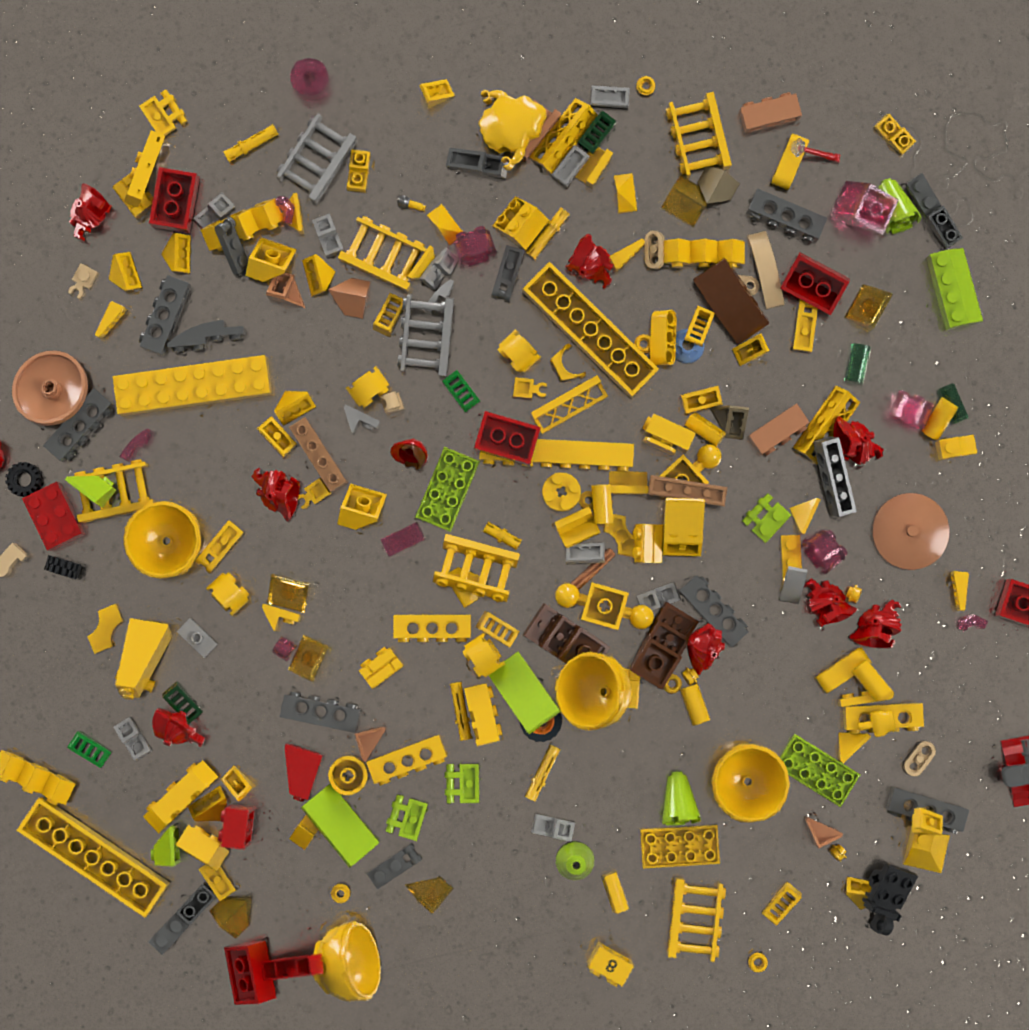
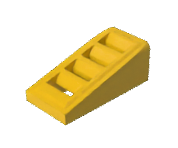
M640 239L610 255V262L614 264L615 272L623 267L645 244L644 239Z
M389 293L373 323V330L388 337L391 336L403 311V298ZM392 301L400 305L399 308L391 305L390 302ZM387 308L396 312V314L387 311ZM383 316L391 318L392 321L383 318Z
M111 301L96 330L95 336L100 339L104 338L125 314L127 309Z
M697 306L684 340L702 347L715 313ZM697 316L706 319L707 322L698 319ZM695 322L704 325L705 328L696 325ZM695 328L700 331H703V334L696 332L692 329ZM690 334L701 337V339L698 340L696 338H693L690 336Z
M951 571L950 575L957 611H964L966 608L969 573Z
M484 611L476 625V628L509 648L520 632L487 611ZM490 618L491 621L489 622V624L487 625V627L484 628L486 622H487L488 619ZM495 622H497L498 624L492 633L490 630ZM502 626H504L505 628L501 635L497 636ZM511 630L512 632L510 633L508 639L505 641L504 637L506 636L507 632Z
M786 882L763 910L762 914L777 926L802 898L801 892L789 882ZM786 892H789L793 896V899L788 894H786ZM782 897L789 902L788 905L781 900ZM778 903L784 910L782 911L775 904ZM773 909L779 916L776 917L770 910Z

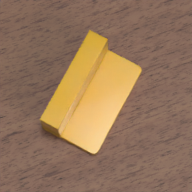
M598 147L593 154L588 151L587 154L590 158L575 178L593 188L613 156V152L608 149L604 151Z
M609 472L611 494H648L647 472Z
M589 506L554 522L565 548H569L600 533L598 525L594 524V517Z

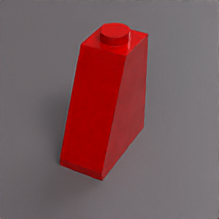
M286 743L284 748L289 794L293 795V799L304 802L305 799H310L324 755Z

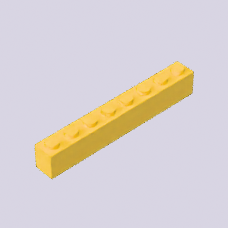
M538 439L530 466L521 464V466L533 467V463H536L546 468H552V464L560 465V468L570 469L571 465L579 466V469L587 470L590 469V466H596L598 470H609L610 467H616L617 471H629V468H633L634 444ZM480 452L479 460L483 461V464L495 465L496 461L502 462V465L514 466V461Z

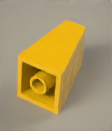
M130 618L115 684L122 698L128 700L140 698L172 638L168 624Z

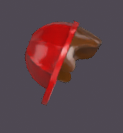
M414 438L395 443L390 450L392 457L396 461L404 464L405 467H415L416 470H419L426 463L428 457L425 446L421 441Z

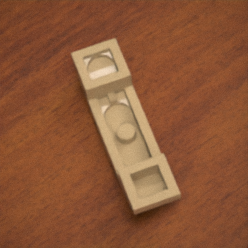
M766 231L747 235L762 289L761 293L765 309L784 305L782 289H780V278Z

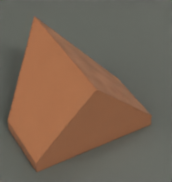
M284 273L272 279L266 292V296L269 299L305 308L294 279L295 275Z
M350 278L328 289L345 316L363 319L371 281Z
M382 726L355 734L363 761L366 762L387 729L386 727Z
M806 816L804 818L813 845L817 848H821L841 838L843 835L842 832Z

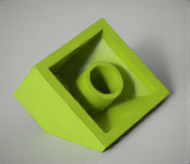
M71 476L65 478L69 484L101 508L116 491L112 487L114 483L107 477L103 479L99 476Z
M179 824L170 826L156 842L154 849H151V860L154 861V865L176 866L181 862L180 848L176 846L179 840Z

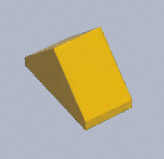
M758 334L732 349L740 366L766 355L770 351L762 334Z
M234 765L221 778V781L238 801L243 800L255 787Z

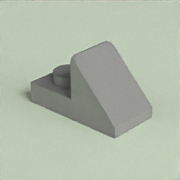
M345 404L344 410L353 435L360 421L363 422L361 426L371 431L373 428L378 430L381 424L379 420Z

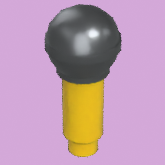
M401 195L397 199V204L401 208L410 207L419 211H425V205L410 200L406 195Z

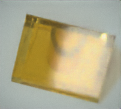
M680 175L661 208L694 227L706 208L707 203L700 187Z
M863 284L845 318L868 331H872L893 294Z
M272 574L267 604L305 612L312 584Z
M303 635L288 670L311 682H316L331 646Z

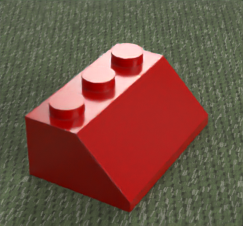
M799 252L780 289L831 315L848 286L850 278Z
M266 940L224 947L234 1004H260L275 999L276 993L273 980L264 981L262 961L269 960Z

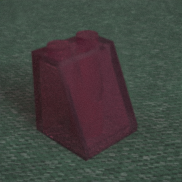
M846 181L830 216L844 224L883 235L899 200L870 183Z

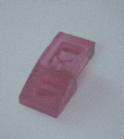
M148 428L140 432L127 444L119 457L129 462L137 446L146 448L154 432Z
M415 522L381 539V542L390 557L426 538L418 522Z

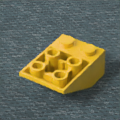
M666 498L662 555L701 556L705 499Z

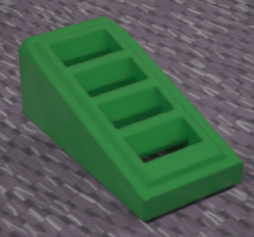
M458 370L442 381L465 413L480 402ZM456 378L459 379V381L456 382L454 385H449V383H451ZM463 384L464 387L455 393L454 389ZM467 390L469 393L460 399L458 396ZM472 396L473 400L464 405L463 402Z
M81 731L75 734L67 746L68 749L99 768L103 767L112 753ZM80 739H83V742L81 743L79 748H77V743ZM89 743L90 746L88 747L86 752H83L82 750L84 749L86 744ZM96 747L97 750L93 756H89L93 748ZM100 751H103V755L101 756L100 760L97 761V756L99 755Z

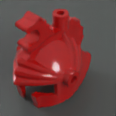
M84 183L81 185L80 197L72 204V209L70 210L72 218L69 220L70 224L76 226L73 236L85 241L83 233L85 231L90 233L91 228L94 229L100 225L106 217L105 213H109L112 207L101 193Z
M586 234L580 239L573 255L568 260L570 263L566 264L565 267L570 272L573 269L578 271V277L584 280L593 279L595 283L598 280H603V288H606L612 281L607 270L611 271L614 264L610 262V254L607 253L606 249L596 246L592 241V236Z
M841 416L836 418L833 437L840 438L843 455H846L844 456L845 461H848L850 458L856 464L861 465V463L865 464L875 455L877 459L883 457L884 449L871 441V439H874V432H869L865 425L858 421L848 423Z
M257 468L251 477L262 489L258 488L256 495L261 497L263 505L269 510L279 511L284 519L289 521L298 505L299 481L293 477L288 480L284 472L277 470L266 471L261 475V469Z
M812 578L804 584V588L809 587L811 589V592L807 594L811 597L809 599V606L811 612L819 616V619L816 621L821 627L845 620L857 611V608L846 602V596L838 586L830 585L829 580L822 582V586Z
M891 600L881 611L879 605H873L872 610L869 609L864 612L857 623L859 629L850 635L849 638L853 642L865 647L892 648L895 640L891 639V637L901 632L900 627L902 624L900 619L897 618L899 614L893 611L895 608H901L900 603Z
M709 623L701 629L695 630L688 640L690 660L697 675H701L703 669L708 670L721 650L725 649V643L721 642L722 631L716 630Z
M162 708L156 709L152 719L155 737L164 740V745L170 746L171 744L189 741L191 744L195 742L201 747L205 741V737L196 733V728L188 725L185 712L172 713Z

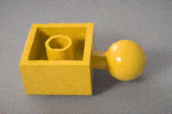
M704 445L699 449L697 460L693 464L683 454L660 476L673 479L684 478L686 481L708 484L709 482L700 472L705 468L712 469L718 466L722 458L721 451L715 445Z

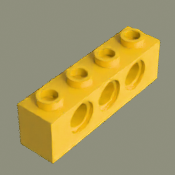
M393 615V638H398V642H409V638H417V642H429V638H436V642H448V638H455V642H467V638H471V615ZM416 623L419 629L416 634L409 633V624ZM435 623L438 626L435 634H430L427 631L428 624ZM449 623H455L457 626V631L454 634H449L446 631V626Z
M923 703L843 707L844 730H849V734L861 733L859 728L860 716L866 714L869 718L868 721H870V712L876 710H893L897 731L892 732H899V728H907V731H919V727H924ZM902 712L907 715V720L904 723H900L898 720V716ZM868 729V732L873 733V730Z
M439 734L374 758L366 763L374 784L379 783L381 786L389 783V778L397 776L398 779L407 776L410 770L415 769L418 772L426 769V765L433 762L434 765L443 763L447 753ZM422 749L430 750L431 757L426 760L421 757L420 752ZM404 756L412 757L413 764L411 766L403 764L402 759ZM385 763H393L395 766L394 772H386L384 769Z

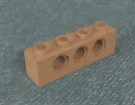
M306 417L289 427L331 493L348 483Z

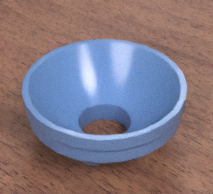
M688 329L676 332L675 359L685 364L697 361L704 351V343L702 347L694 344L691 350L683 348L682 342ZM690 334V336L693 338H696L698 340L701 339V337Z

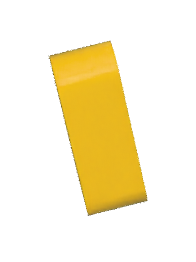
M794 133L791 134L771 184L789 190L805 153L803 151L799 152L797 150L798 146L801 144L803 147H807L810 140Z
M673 310L654 311L651 316L650 360L656 366L672 365L675 362L677 317Z
M859 647L815 678L827 694L853 677L854 674L851 671L865 660H868L870 663L872 662L863 648Z

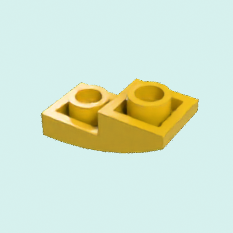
M886 114L874 126L877 132L901 155L916 142L904 127L901 128L890 114Z
M351 149L347 181L348 191L366 193L370 163L369 151Z

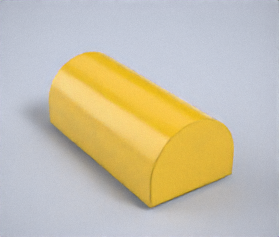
M718 385L680 395L685 414L723 404Z
M941 397L924 425L922 432L934 440H939L959 407Z
M696 412L690 415L685 423L687 428L715 446H718L726 435L725 431Z
M272 416L257 428L261 435L283 458L297 446V443Z
M591 485L594 524L613 523L611 485Z
M865 660L851 671L876 702L892 690L868 660Z
M698 683L680 689L692 726L711 720Z
M614 871L602 875L601 879L612 911L618 914L628 910L629 906L617 872Z

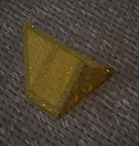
M440 876L405 884L417 901L431 914L435 912L453 890Z
M224 898L209 910L219 927L235 939L250 925L248 900Z

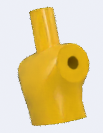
M893 710L870 712V721L859 723L860 731L872 729L875 737L897 731Z

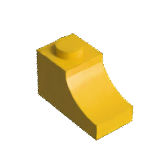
M974 435L953 437L935 442L939 461L977 454Z

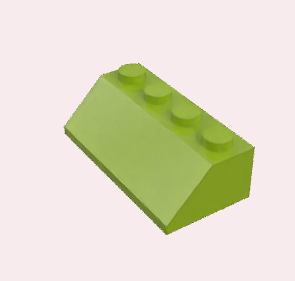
M964 248L948 249L930 254L926 260L945 330L948 331L983 322Z

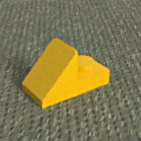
M262 604V609L274 631L277 630L281 617L283 622L294 625V621H300V614Z
M915 808L912 815V833L943 835V816L923 808Z
M305 815L289 840L305 850L318 832V829L309 817Z

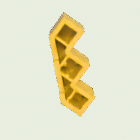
M275 198L230 215L236 223L235 230L239 239L242 238L243 241L254 237L253 233L258 230L267 228L269 231L278 227L277 223L284 220ZM225 219L215 221L200 230L209 251L214 249L218 251L223 250L215 232V226L223 223Z
M679 238L664 240V263L670 264L672 268H682L683 266L710 268V266H713L724 257L732 268L745 264V241L736 239L721 241L699 239L689 241Z
M4 750L0 751L1 781H14L21 785L22 790L32 794L34 791L47 797L46 801L53 805L58 803L66 805L75 786L74 782L60 774L56 775L48 771L49 769L36 763L23 760L24 758Z
M203 760L197 765L193 763L186 770L188 773L177 784L173 782L166 789L168 792L157 803L153 801L146 808L148 812L143 818L158 834L218 778Z

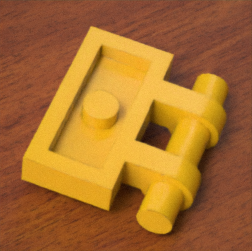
M164 90L160 93L164 98L163 100L158 101L153 96L139 105L154 130L166 136L177 129L173 124L175 120L184 125L187 123V119L184 116V111L179 109L175 103L176 99L174 96L170 95L167 90ZM166 106H169L173 112L169 116L163 109Z

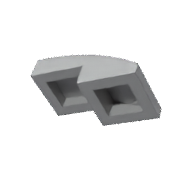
M220 193L208 203L204 210L193 218V221L202 229L215 221H222L234 209L235 205L223 193Z
M330 213L313 219L312 222L326 258L340 254L341 251L345 252Z
M448 248L443 249L428 265L420 279L431 290H436L444 275L451 274L459 259Z
M450 279L444 283L428 302L438 303L439 298L445 300L449 297L455 284L454 281ZM424 309V311H425L426 313L431 314V315H432V313H433V311H434V310H426V309Z
M788 566L784 585L780 593L781 601L799 604L807 576V569Z
M675 582L637 596L639 604L646 605L651 610L663 607L665 602L671 604L681 600Z
M131 717L114 726L121 742L125 744L134 761H138L152 752Z
M535 813L531 833L571 842L575 822Z

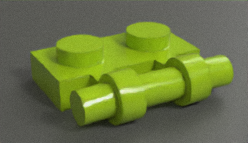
M769 493L763 498L761 497L757 501L758 504L752 510H749L746 513V517L742 520L746 526L752 521L756 524L751 531L764 543L791 516L778 502L773 507L768 504L773 499ZM765 509L767 514L760 520L757 515Z
M446 764V772H444V778H446V789H444L446 802L454 803V795H460V803H479V764H460V772H454V764ZM454 778H460V789H454Z
M397 794L395 801L391 805L393 808L390 818H387L386 824H388L386 832L393 834L394 828L398 827L400 828L398 836L417 841L428 803L409 798L408 805L402 804L404 796ZM400 810L405 811L402 822L397 820Z

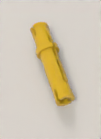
M272 124L242 142L241 140L238 141V144L223 151L228 162H231L243 154L247 155L248 151L279 134Z
M560 207L555 216L549 220L545 229L528 251H526V254L536 260L553 235L560 231V226L570 214Z
M462 682L451 683L457 719L455 724L458 725L460 741L472 739L469 727L470 718L467 716Z
M549 744L535 777L531 779L532 783L525 795L526 798L534 802L537 801L538 795L542 787H545L547 776L561 749Z

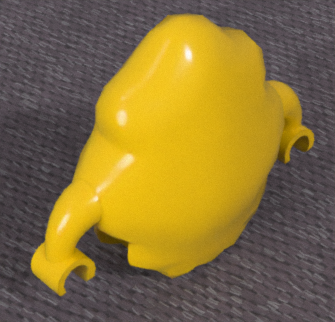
M484 90L481 92V96H488L487 99L483 100L485 104H491L493 98H496L491 108L484 110L482 118L478 122L485 144L490 149H494L498 153L509 151L514 154L511 159L507 156L501 159L503 163L509 162L508 165L503 166L505 170L509 171L523 159L529 142L540 136L546 119V109L543 105L534 102L525 95L514 99L501 90L490 92Z

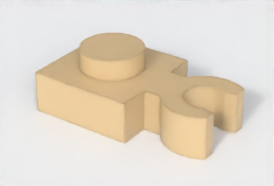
M80 263L72 278L76 284L69 288L68 293L72 295L75 290H79L77 298L81 300L84 296V288L86 287L90 290L98 272Z

